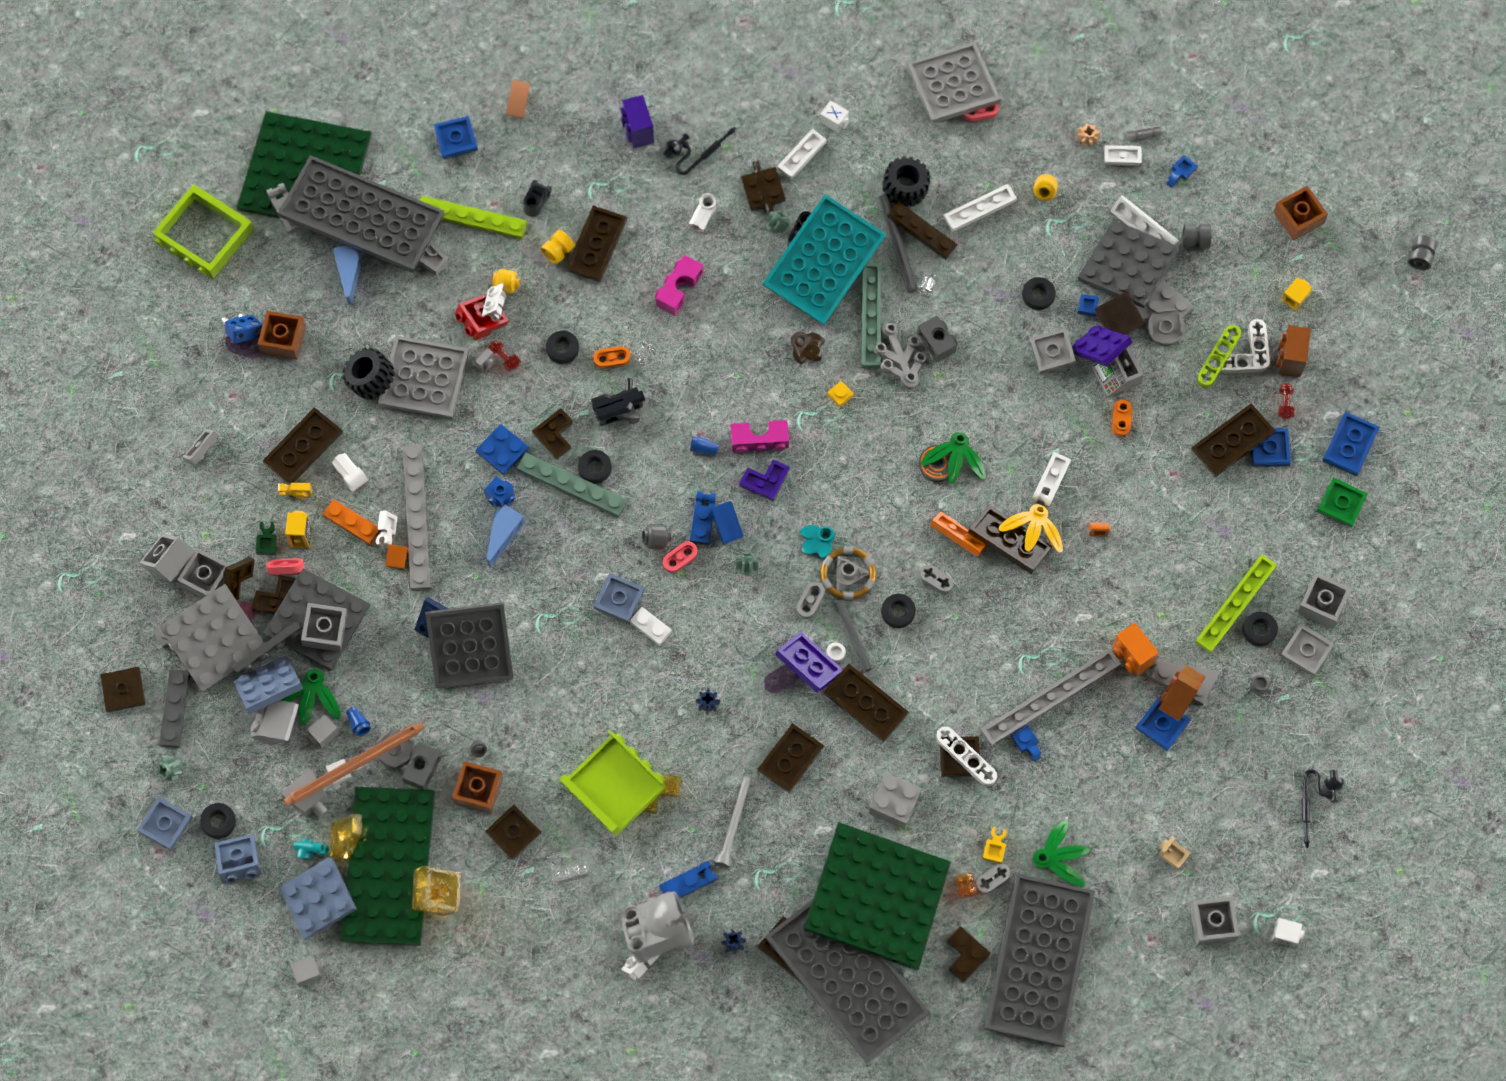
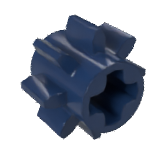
M709 689L704 693L700 691V699H696V703L701 704L698 710L706 711L707 715L709 711L713 710L716 712L715 705L720 704V700L715 699L717 692L711 693ZM706 699H710L709 704H706Z
M731 928V933H723L726 940L721 941V945L727 946L725 949L726 953L731 950L736 955L737 950H744L741 943H745L746 938H741L742 931L737 933ZM735 938H736V939H737V944H736V943H733V944L731 945V944H730V939H731V940H735Z

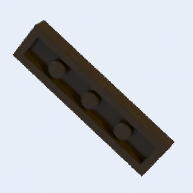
M899 201L887 215L890 220L945 260H947L958 245Z

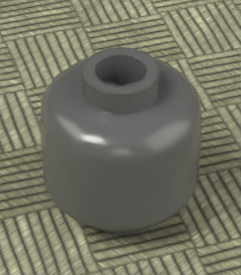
M649 524L642 530V542L649 549H663L671 541V532L667 530L664 524Z

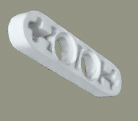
M941 727L936 735L939 745L983 786L989 787L994 785L997 779L996 771L951 728ZM941 733H943V734L948 733V734H949V737H948V738H949L950 741H948L946 738H945L944 740H942V739H941V737H942V734H941ZM961 745L965 748V752L960 755L956 754L954 747ZM973 758L977 759L979 766L971 768L968 765V761ZM982 766L985 767V768H983V772H984L985 774H987V775H988L989 773L992 774V776H991V779H992V780H990V779L984 780V776H985V775L980 771V769L982 768Z

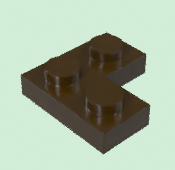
M560 408L532 430V434L556 460L571 449V445L560 434L573 424V420Z
M251 557L225 567L223 572V585L226 584L236 601L239 600L241 582L253 577L255 559Z
M279 576L275 593L256 591L252 610L275 614L296 578Z
M961 926L947 940V943L961 954L949 968V971L964 984L990 955V952Z

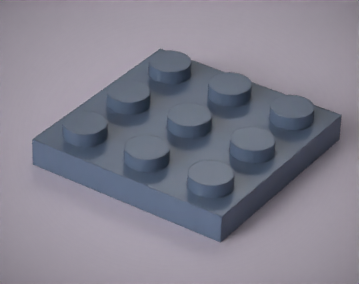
M287 655L276 658L273 662L260 666L256 670L243 674L238 679L233 680L249 715L303 689Z
M331 857L279 887L301 936L305 940L357 910Z

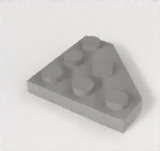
M1163 279L1145 308L1136 305L1143 320H1147V322L1151 314L1164 307L1173 308L1181 314L1183 319L1194 309L1191 303Z

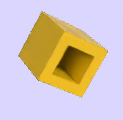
M1297 277L1284 292L1281 301L1297 311L1309 297L1312 287L1307 281Z

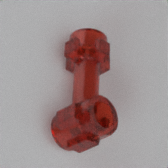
M497 340L493 341L489 345V349L494 355L497 353L505 361L503 366L506 370L510 372L517 369L521 363L519 357L516 354L510 356L503 349L504 344Z
M1284 383L1279 388V394H1283V406L1279 405L1278 417L1290 419L1294 418L1295 406H1290V395L1294 394L1292 384Z

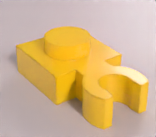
M310 483L278 484L280 496L293 495V497L298 499L312 497L313 490Z
M993 827L991 831L993 840L987 839L982 860L1002 864L1006 843L1001 841L1006 837V830L1004 829L1002 835L998 836L995 834L996 827Z

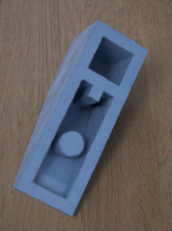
M344 245L333 248L346 300L348 305H350L353 301L361 269L359 260H363L360 250Z
M504 505L502 509L499 508L494 514L487 553V563L490 567L493 566L525 524L524 516L507 505Z

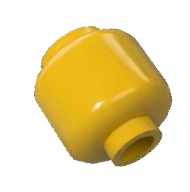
M1040 175L1033 187L1035 197L1041 201L1052 200L1057 193L1058 182L1052 175Z
M499 269L493 275L492 287L503 283L502 290L505 294H513L515 289H519L520 278H517L515 271Z

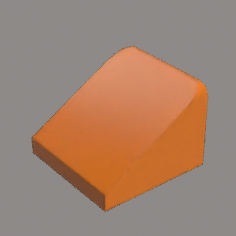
M1089 523L1090 536L1107 537L1109 535L1110 525L1108 523Z
M389 544L386 567L405 570L409 552L408 548Z

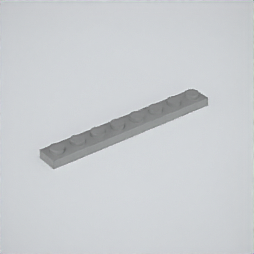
M422 444L403 446L410 584L411 591L431 589L423 448Z
M1108 649L983 727L981 733L992 747L1119 668L1121 663L1111 649Z

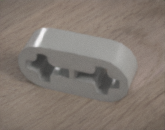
M925 565L921 568L920 579L923 583L941 594H948L952 591L953 580L950 576L932 565ZM929 571H931L932 577L929 576L928 578H926L925 572L928 573ZM945 581H947L948 587L945 586L944 588H942L941 582L944 583Z
M998 864L981 875L976 882L977 891L980 894L987 895L1006 883L1010 877L1009 867L1004 864ZM998 870L1006 872L1005 878L999 876L995 879L994 877L998 874ZM989 880L992 881L988 885L989 889H986L985 887H980L982 884L981 881H984L985 883Z

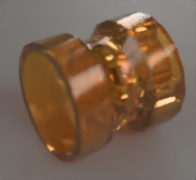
M965 873L954 877L955 884L958 885V898H967L978 894L977 887L973 883L975 880L973 873Z

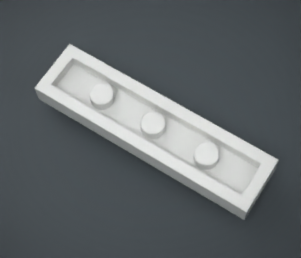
M1006 184L944 214L943 218L953 233L1017 202V197L1010 186Z
M1123 195L1118 198L1110 210L1130 227L1173 245H1176L1179 241Z

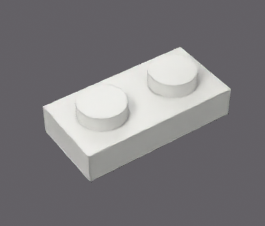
M1104 146V165L1141 166V146Z
M643 607L630 620V624L659 646L672 633V629Z

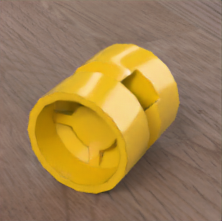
M557 230L551 236V241H546L540 248V251L551 263L557 265L564 258V254H568L575 247V244L565 232Z

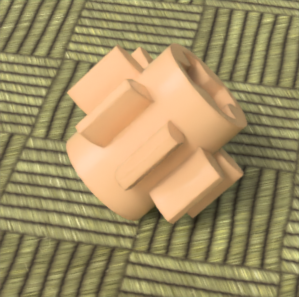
M1086 123L1084 128L1079 127L1077 140H1081L1082 146L1091 147L1093 143H1098L1100 131H1096V125L1092 126Z

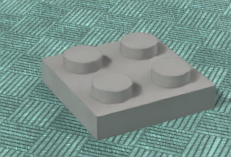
M1066 328L1030 338L1040 374L1076 364Z
M1300 624L1280 657L1314 677L1334 646V643Z

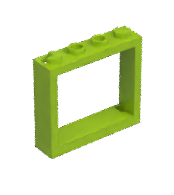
M193 184L152 234L155 239L154 242L159 244L161 248H167L174 257H181L188 266H194L202 275H208L214 279L254 231L252 221ZM194 200H197L239 228L210 264L165 235Z

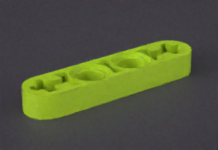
M1227 326L1198 374L1197 383L1201 388L1208 389L1212 387L1240 340L1241 329L1238 326ZM1233 331L1236 332V334L1231 338V341L1229 342V334ZM1221 345H1225L1229 351L1221 353L1218 348ZM1216 360L1220 363V366L1213 368L1210 366V362ZM1209 371L1211 373L1209 380L1203 382V378L1207 376Z

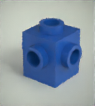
M497 476L484 489L485 497L496 508L499 506L502 509L504 505L510 506L515 500L514 486L506 480L502 481Z

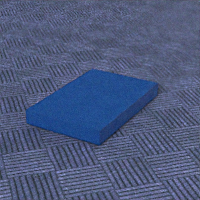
M1345 412L1322 461L1354 476H1358L1380 427Z

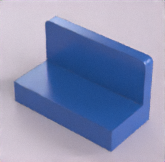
M731 501L710 508L722 544L732 542L744 536Z

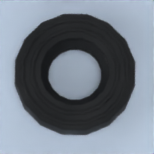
M1034 277L1028 280L1022 291L1023 301L1034 310H1044L1050 307L1056 296L1055 287L1052 282L1042 277ZM1035 288H1042L1045 290L1046 296L1040 300L1035 299L1032 296V291Z
M565 330L557 331L551 334L546 342V353L556 363L567 364L578 355L579 342L571 332ZM558 342H567L570 345L569 350L565 353L557 352L555 347Z
M600 450L587 451L579 459L578 471L584 480L593 484L602 483L611 474V460L606 453ZM596 460L602 464V469L598 473H592L588 470L587 467L591 461Z
M899 593L887 597L881 609L883 620L893 628L908 626L915 618L916 613L915 604L912 599L905 594ZM897 604L904 606L906 609L905 615L899 618L891 613V608Z
M1254 612L1243 623L1244 637L1255 646H1266L1273 642L1277 636V622L1267 612ZM1258 622L1264 623L1268 628L1267 633L1262 636L1255 634L1253 631L1254 624Z
M211 804L201 813V828L211 838H224L231 834L235 828V813L226 804ZM215 814L225 816V824L220 828H214L211 825V818Z

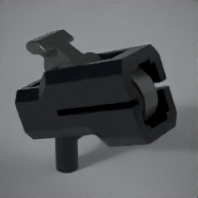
M626 378L624 391L612 396L603 394L592 398L591 405L595 415H597L596 418L600 427L622 419L629 421L631 424H636L640 421V416L635 415V410L643 407L645 397L642 390L638 391L637 387L633 388V379Z

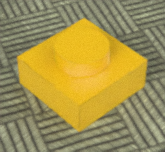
M842 381L827 392V395L839 408L854 397V393Z

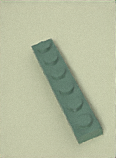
M867 263L862 270V368H880L881 356L875 354L874 348L877 343H881V263Z
M525 453L517 467V471L618 518L627 504V499L531 454Z

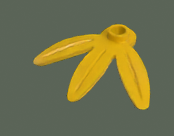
M1033 505L1029 512L1015 514L999 526L1001 532H1006L1030 522L1025 536L1026 551H1031L1036 544L1042 526L1053 548L1059 553L1063 551L1060 534L1054 524L1047 518L1048 511L1042 505Z

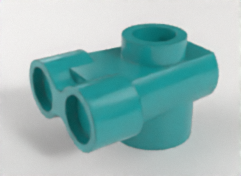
M302 838L301 841H295L294 850L297 851L296 858L312 860L313 854L327 856L329 847L322 843H313L314 840Z

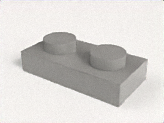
M205 429L182 458L186 462L196 465L204 458L205 452L216 443L219 435L213 430Z

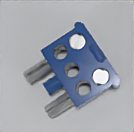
M240 313L239 318L234 317L230 320L227 317L222 318V322L225 324V333L233 340V343L250 341L260 337L263 323H260L252 314L246 316L244 313Z

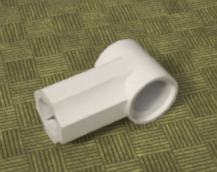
M707 193L700 197V203L689 222V226L695 231L703 232L712 214L716 211V198L712 194ZM709 202L712 203V206L706 207L704 204Z
M345 453L335 457L332 464L341 474L344 482L352 492L368 481L364 472L359 467H356Z

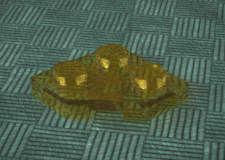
M353 814L331 822V858H333L334 862L350 858L361 836V815Z

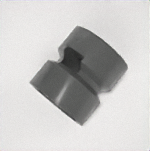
M1184 224L1182 235L1183 248H1194L1195 245L1198 248H1210L1211 225L1200 224L1196 227L1195 224Z
M1416 236L1412 244L1413 251H1410L1408 264L1419 270L1430 269L1434 259L1433 255H1435L1438 246L1437 241L1428 236Z

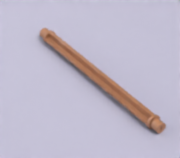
M421 721L415 725L412 724L295 792L290 793L288 797L283 799L285 805L289 807L292 804H297L418 735L420 731L425 729Z

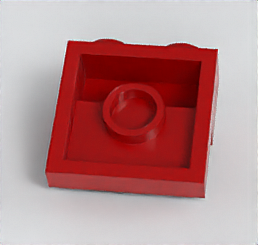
M487 294L459 303L455 312L456 320L464 324L466 335L468 337L472 336L474 341L489 336L493 330L506 326L509 322L503 311L498 321H492L488 315L482 317Z

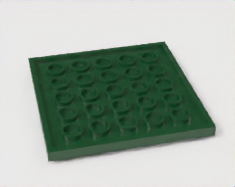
M266 111L237 203V210L280 218L266 190L270 188L273 190L283 183L289 193L310 155L360 176L372 137L371 131ZM280 194V195H277V196H275V197H276L277 200H278V199L282 198L283 195Z
M838 822L803 931L918 971L951 861Z

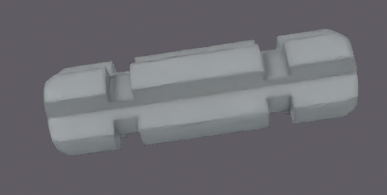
M1156 125L1153 128H1138L1136 131L1134 129L1127 130L1126 138L1128 141H1132L1135 138L1137 140L1150 138L1152 135L1154 137L1161 136L1162 129L1160 125Z

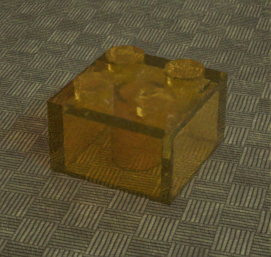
M432 866L414 870L412 909L441 916L458 913L461 873Z

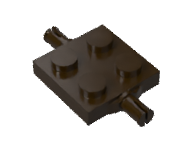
M756 160V164L755 161L752 162L754 172L741 176L750 211L766 209L768 216L771 211L774 212L773 207L775 205L786 202L777 168L761 169L760 162Z

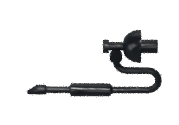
M730 128L719 141L716 140L700 155V158L686 171L679 169L680 164L691 154V147L685 141L690 139L686 133L682 135L683 137L679 141L669 140L666 142L668 149L663 154L667 158L672 154L679 156L682 147L687 148V154L676 164V171L681 175H686L702 160H706L721 146V143L728 136L732 135L737 128Z
M1310 769L1303 774V798L1301 801L1306 848H1309L1310 843L1308 831L1310 800L1307 797V775L1310 773L1316 775V790L1319 795L1331 800L1332 803H1338L1337 791L1343 787L1344 779L1338 777L1337 770H1331L1330 777L1324 780L1326 788L1330 790L1325 793L1320 790V775L1316 770Z

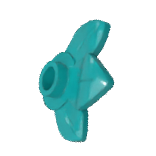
M812 524L803 527L799 531L806 538L802 546V553L809 555L818 553L820 558H825L830 554L832 550L831 543L835 539V532L831 527H818ZM828 534L829 537L827 539H824L822 535Z

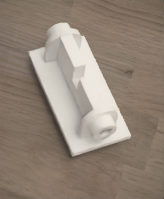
M503 283L488 289L482 317L488 315L492 321H498L501 318V307H503L506 294L502 290Z
M660 955L652 957L646 962L651 966ZM634 956L629 958L622 968L634 981L639 979L648 969L644 963L637 962Z

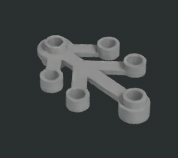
M886 323L881 329V335L883 338L890 340L894 353L887 350L884 343H877L874 348L875 354L887 358L881 363V369L884 372H890L899 377L903 387L908 389L914 388L919 382L917 372L925 362L926 355L923 352H918L914 357V364L911 369L907 362L914 348L919 345L920 340L917 336H911L903 353L896 336V325ZM893 362L900 365L901 370L894 367Z

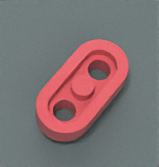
M995 104L973 111L974 115L966 113L963 114V117L969 122L992 119L997 116L999 105Z
M689 541L683 542L669 552L663 559L664 569L669 573H677L696 559L698 554L696 545ZM686 551H690V552H691L690 555H685L684 553H685ZM671 562H675V563H676V565L673 566V567L670 566L669 564H670Z
M300 558L275 559L266 564L268 573L273 576H280L282 574L298 575L305 568L303 559Z

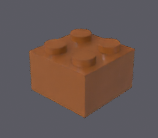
M1308 186L1278 201L1273 211L1293 241L1323 225L1328 216V213Z
M266 311L258 341L260 352L262 354L297 360L306 329L304 318L302 316Z
M1288 325L1287 330L1282 332V337L1278 344L1280 353L1276 360V367H1279L1278 374L1301 378L1307 363L1311 328Z
M1185 665L1182 670L1178 669L1159 700L1162 702L1159 709L1180 721L1206 676L1188 665Z
M463 761L452 796L453 803L492 814L503 780L502 771Z

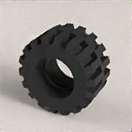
M902 156L901 159L896 158L894 162L891 161L885 170L882 189L887 197H890L889 201L891 203L896 202L897 204L899 201L906 207L908 205L912 207L915 206V203L919 204L922 199L924 200L931 176L929 175V169H926V165L920 163L921 160H913V157L908 159L906 156ZM909 178L915 185L905 186L897 179Z
M371 347L368 349L362 348L361 351L357 350L354 355H351L349 361H346V367L342 371L344 372L342 375L345 380L344 383L363 399L371 400L373 397L375 399L378 398L380 394L383 395L386 389L389 390L391 387L390 383L394 381L392 378L395 376L394 366L377 349L374 350Z

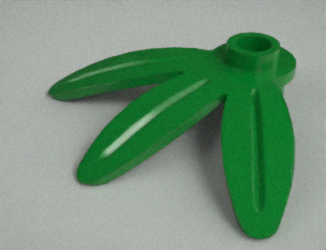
M961 432L954 433L949 442L934 447L921 461L923 466H927L939 461L952 452L948 463V481L953 484L960 473L964 455L976 476L981 480L986 479L981 459L968 446L969 438L967 435Z
M311 669L305 674L304 680L300 681L303 687L302 690L281 699V701L290 702L304 692L299 711L300 723L302 725L308 722L312 714L316 694L325 709L334 718L339 719L341 716L338 703L331 691L322 684L324 682V675L318 669ZM312 676H317L316 680H311L310 678Z
M1063 820L1049 834L1044 849H1039L1034 853L1033 863L1040 869L1049 867L1056 875L1068 883L1083 887L1085 882L1082 877L1071 867L1059 861L1082 857L1089 853L1090 850L1088 847L1080 845L1056 849L1064 839L1069 825L1068 821ZM1041 855H1044L1047 859L1045 861H1040L1039 857Z

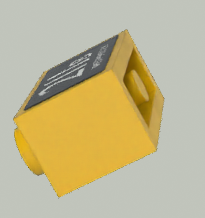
M303 511L288 512L285 535L290 547L310 548L312 525L307 513Z

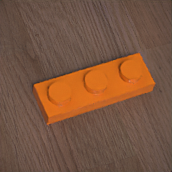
M334 499L323 512V517L368 545H371L380 533L378 526Z
M940 512L930 524L931 527L976 557L987 547L986 544L970 535L967 528L943 512Z

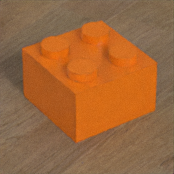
M1133 623L1117 634L1112 646L1114 655L1118 659H1122L1126 670L1130 674L1133 673L1135 677L1152 667L1159 654L1158 650L1136 623Z

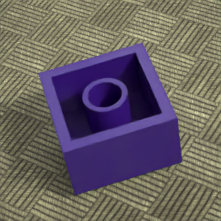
M639 95L622 100L620 118L622 126L626 128L625 133L628 143H632L633 149L653 144V124L644 96Z

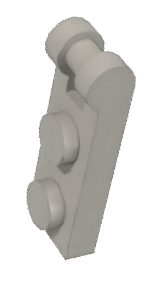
M283 183L273 190L271 188L266 190L277 213L289 194ZM282 194L283 197L277 200L275 196ZM280 218L288 234L304 228Z

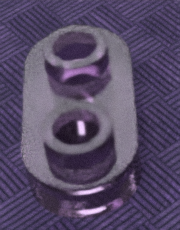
M229 336L225 339L226 347L230 352L248 358H256L261 354L258 347L259 340L257 339L239 343H232V339ZM250 345H255L254 348H249Z
M785 664L765 677L764 686L768 692L778 693L797 682L800 677L795 672L792 675L788 674L787 671L791 669ZM775 679L778 682L777 684H772L770 681Z

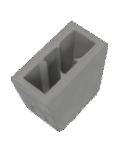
M308 769L281 792L283 798L285 799L290 793L316 780L312 770ZM323 789L297 804H292L293 807L306 817L314 812L321 819L329 812L323 805L328 800Z

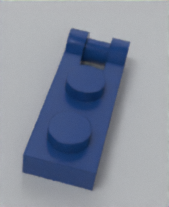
M697 491L690 542L694 544L709 545L713 522L710 508L715 506L716 493H710L709 495ZM702 501L709 502V507L702 506Z
M706 861L660 884L659 887L663 894L676 892L679 898H682L715 882L718 878L712 872L710 862ZM704 872L706 877L701 880L698 874Z

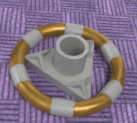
M842 547L826 556L821 566L820 577L822 584L831 595L843 600H854L866 595L871 590L876 580V567L871 557L864 551L854 547ZM840 555L859 556L864 560L869 568V572ZM836 557L837 589L833 587L827 576L828 568ZM869 576L866 584L859 591L841 592Z

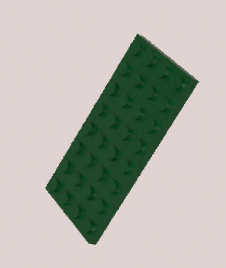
M356 787L346 888L357 910L342 918L341 942L422 945L435 790Z

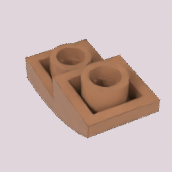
M512 80L506 115L524 119L530 83Z

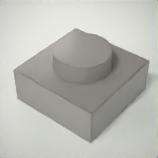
M487 348L475 361L477 369L482 373L486 369H490L494 364V354L490 349Z

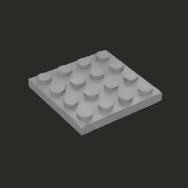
M976 42L907 62L908 70L932 124L999 104L1001 101Z
M396 335L389 359L394 366L395 376L392 377L394 381L390 383L391 387L389 390L386 389L383 395L380 394L379 406L453 419L469 355V348Z
M226 584L159 626L202 692L235 671L233 665L264 644Z

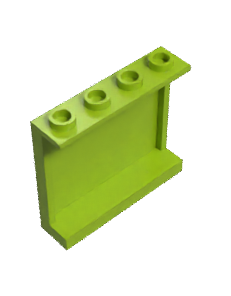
M610 730V737L569 776L564 774L559 780L617 837L667 787L664 783L666 779L658 771L654 773L650 769L652 765L645 758L641 760L637 756L639 753L633 746L627 747L624 744L626 740L618 732L614 734Z

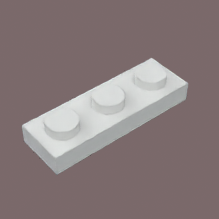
M812 129L777 166V170L792 180L825 145L826 138Z

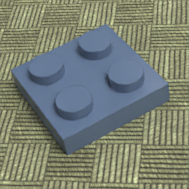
M609 573L593 608L629 623L645 588Z
M158 797L137 831L172 851L193 816Z

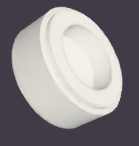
M832 643L827 647L826 655L835 663H839L845 658L846 650L842 644Z

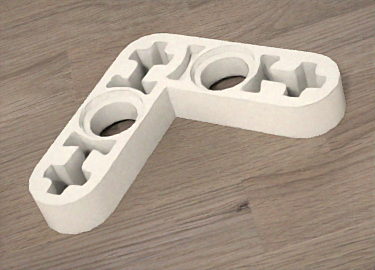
M1260 319L1251 321L1248 327L1250 354H1231L1226 362V367H1223L1220 372L1221 374L1259 373L1267 370L1270 364L1267 329L1264 321ZM1255 325L1260 329L1259 336L1257 337L1256 329H1254ZM1261 342L1264 348L1261 350L1256 349L1254 343ZM1259 355H1262L1261 360L1262 363H1264L1263 366H1260V363H1258ZM1245 360L1247 366L1239 367L1237 361ZM1215 361L1214 367L1218 368L1220 363Z

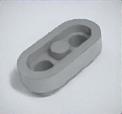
M812 582L807 585L797 604V614L801 618L810 619L815 615L825 594L822 584ZM816 591L818 595L813 596L811 593ZM804 608H809L810 611H809V612H804L803 609H804Z

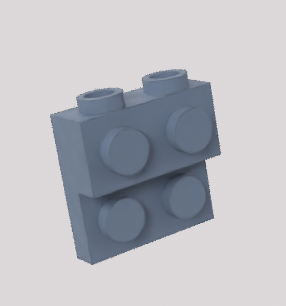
M254 834L214 843L218 873L222 884L232 885L237 880L243 878L253 880L257 875L261 874Z

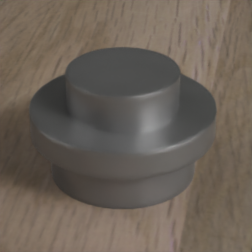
M1256 675L1252 678L1250 687L1254 693L1264 694L1269 690L1270 682L1267 677Z

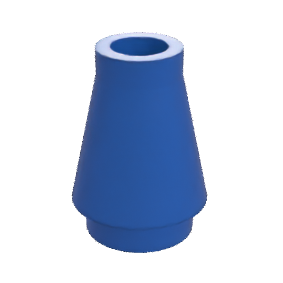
M699 435L698 437L693 436L690 451L694 452V454L716 455L719 444L713 443Z
M351 707L346 711L354 734L363 736L370 731V722L356 707Z

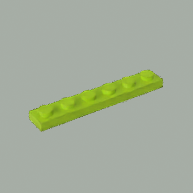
M422 195L420 197V201L445 211L441 221L523 240L528 224L527 220Z
M1261 554L1196 639L1195 644L1211 654L1275 570L1277 564Z

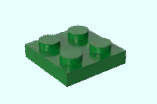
M1333 477L1316 512L1352 528L1368 493Z

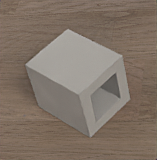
M325 714L307 729L310 735L308 739L314 746L319 745L322 749L340 734L338 728Z
M314 956L291 964L296 983L299 987L322 979L321 972H324L320 960L316 961Z

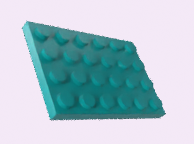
M824 194L762 285L824 326L885 239L886 233Z

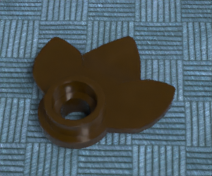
M804 332L794 333L791 337V345L794 348L793 357L796 362L802 365L806 358L813 361H821L822 352L819 346L825 342L824 338L814 332L808 334ZM798 338H802L803 343H799Z

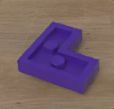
M774 459L765 475L747 467L739 486L774 502L790 467Z

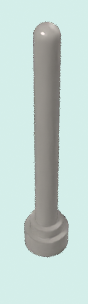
M745 777L742 781L722 852L716 855L714 864L719 867H730L732 859L729 853L751 780L749 777Z

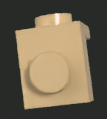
M1172 836L1169 841L1165 839L1159 847L1161 850L1159 857L1179 870L1189 857L1190 852L1175 842L1176 838Z

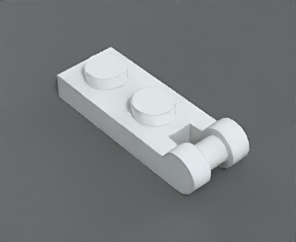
M1053 453L1032 497L1033 500H1040L1045 503L1044 505L1050 507L1071 459L1058 453ZM1043 489L1049 491L1048 496L1042 493Z

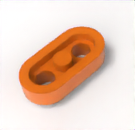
M624 346L599 349L594 353L593 360L595 366L599 369L626 366L630 362L631 353ZM620 356L625 357L623 360L618 359Z
M1118 400L1113 407L1112 432L1118 437H1125L1131 430L1132 405L1127 400ZM1124 406L1126 410H1121L1120 407ZM1119 424H1124L1125 427L1121 428Z

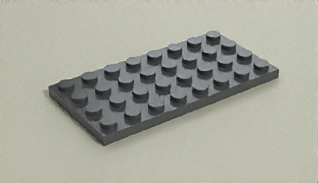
M311 155L278 211V217L412 273L445 215V211Z
M1016 873L985 1030L1059 1047L1065 1046L1095 890Z
M812 899L767 934L765 939L866 1064H868L928 1016L930 1011L888 960L803 931L813 901Z

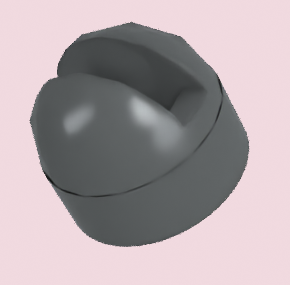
M477 740L471 744L470 750L474 757L480 758L486 754L487 747L484 742Z

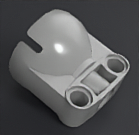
M676 892L661 894L652 901L635 907H627L622 912L625 938L637 962L644 963L652 957L671 950L683 949L693 943L694 939L688 918L685 917L673 921L678 919L680 914L685 911Z

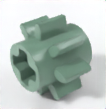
M778 210L775 213L771 211L765 219L768 222L766 225L767 229L776 234L779 231L782 233L789 225L786 222L787 216Z
M741 553L740 558H736V570H740V574L753 575L754 570H758L759 558H755V554Z
M170 756L164 757L162 762L158 763V773L165 780L170 779V781L178 779V775L182 773V763L175 756L172 758Z

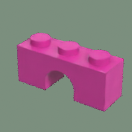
M685 254L681 260L678 259L672 274L669 273L664 281L665 285L662 289L659 288L655 294L656 306L676 316L685 302L684 293L677 290V287L683 283L695 287L704 273V265Z
M787 420L768 421V432L762 436L754 435L751 432L750 422L732 423V452L746 453L752 450L764 452L768 449L782 451L785 448H789Z

